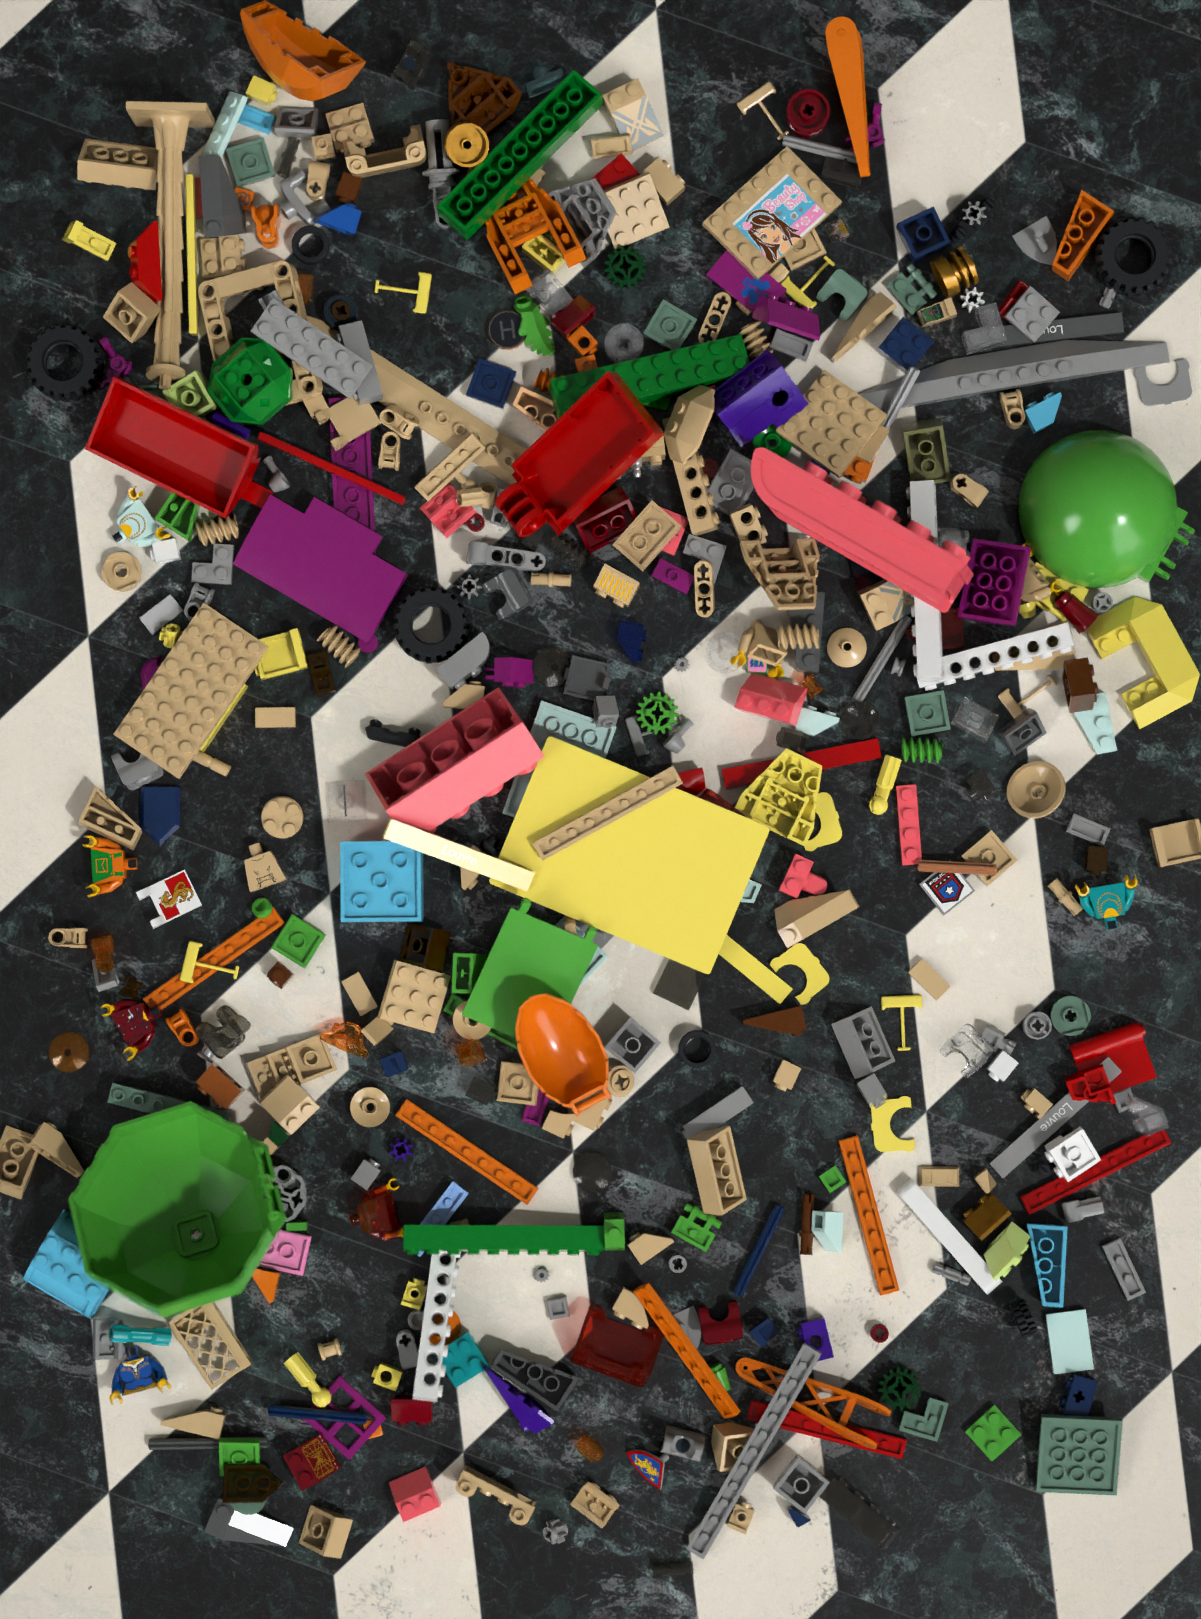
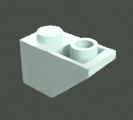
M806 705L805 708L802 707L794 732L814 737L837 724L840 718L836 717V713L830 711L820 713L817 712L816 707Z
M812 1210L811 1231L825 1251L842 1252L844 1212Z

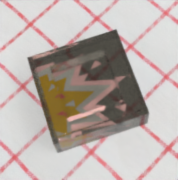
M842 217L824 226L832 244L851 236Z

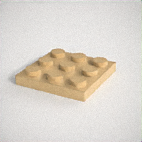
M649 172L603 190L616 210L608 230L614 249L617 250L621 246L624 247L670 227Z
M394 960L377 1018L434 1033L451 976Z

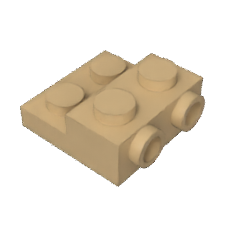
M363 103L325 114L337 153L341 152V154H344V140L352 139L356 146H364V148L371 146V143L375 142Z
M239 234L200 239L204 280L215 279L246 270V260L242 259L241 252L245 251L244 239H240Z

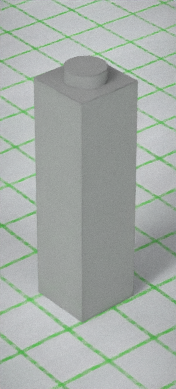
M741 1086L684 1124L683 1128L685 1130L682 1133L686 1139H689L701 1131L717 1128L754 1102L744 1087Z

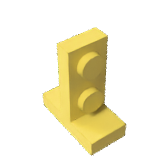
M77 220L70 222L62 238L63 241L73 243L105 261L109 260L116 245L115 242L88 229Z

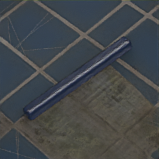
M778 1204L774 1205L733 1289L734 1294L743 1296L784 1212V1207Z
M270 1404L268 1407L269 1416L366 1424L367 1413L274 1404Z

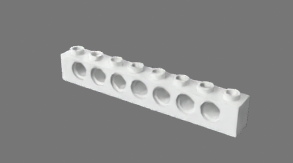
M1067 622L944 656V680L919 681L917 677L919 688H925V691L936 689V684L944 683L946 686L956 683L955 679L963 677L964 680L975 678V674L980 672L983 675L994 673V669L1002 667V670L1014 667L1013 663L1020 661L1023 665L1033 662L1035 657L1040 656L1041 659L1052 657L1053 652L1060 651V654L1071 652V648L1076 645L1070 623ZM1051 636H1056L1058 639V644L1055 647L1048 645V639ZM1036 641L1039 648L1036 652L1032 653L1029 651L1028 646L1031 642ZM1012 647L1019 649V655L1016 658H1012L1009 655V650ZM993 652H998L1000 655V660L997 663H992L990 660V655ZM974 657H978L981 661L980 666L976 669L971 666V660ZM958 662L961 665V671L954 674L952 672V665Z
M439 1251V1255L431 1256L413 1391L414 1400L437 1402L438 1397H442L443 1385H440V1378L445 1377L446 1365H442L443 1357H447L449 1345H445L446 1337H450L451 1325H448V1317L453 1316L454 1305H450L451 1297L455 1298L456 1285H453L454 1277L458 1278L459 1266L455 1264L456 1258H460L461 1252H459V1255H447V1251ZM443 1256H449L451 1262L444 1265L440 1262V1259ZM442 1275L447 1276L449 1279L443 1285L437 1281L438 1277ZM438 1295H443L446 1301L443 1304H437L435 1298ZM435 1315H440L443 1317V1322L441 1324H434L432 1318ZM432 1335H438L441 1341L438 1344H432L429 1339ZM436 1355L438 1361L435 1364H429L427 1357ZM427 1375H433L436 1380L433 1384H426L424 1378Z

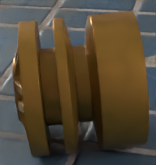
M961 245L955 248L956 254L953 250L948 252L950 261L943 255L930 261L933 275L947 298L960 293V282L966 289L970 288V282L973 285L979 283L975 264Z

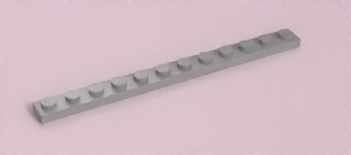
M807 1343L803 1344L686 1548L687 1550L702 1559L705 1558L822 1352Z

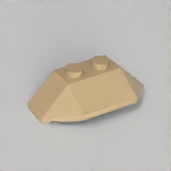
M698 385L678 397L664 432L671 460L686 464L688 459L700 447L714 412V389Z

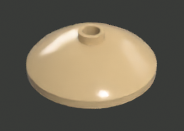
M1033 761L1024 764L1014 772L1007 786L1008 801L1011 807L1021 816L1027 818L1047 816L1057 809L1064 798L1066 790L1064 777L1057 767L1045 761ZM1043 792L1042 796L1038 797V794Z

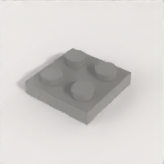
M1029 286L1004 315V318L1034 343L1060 312L1034 288Z

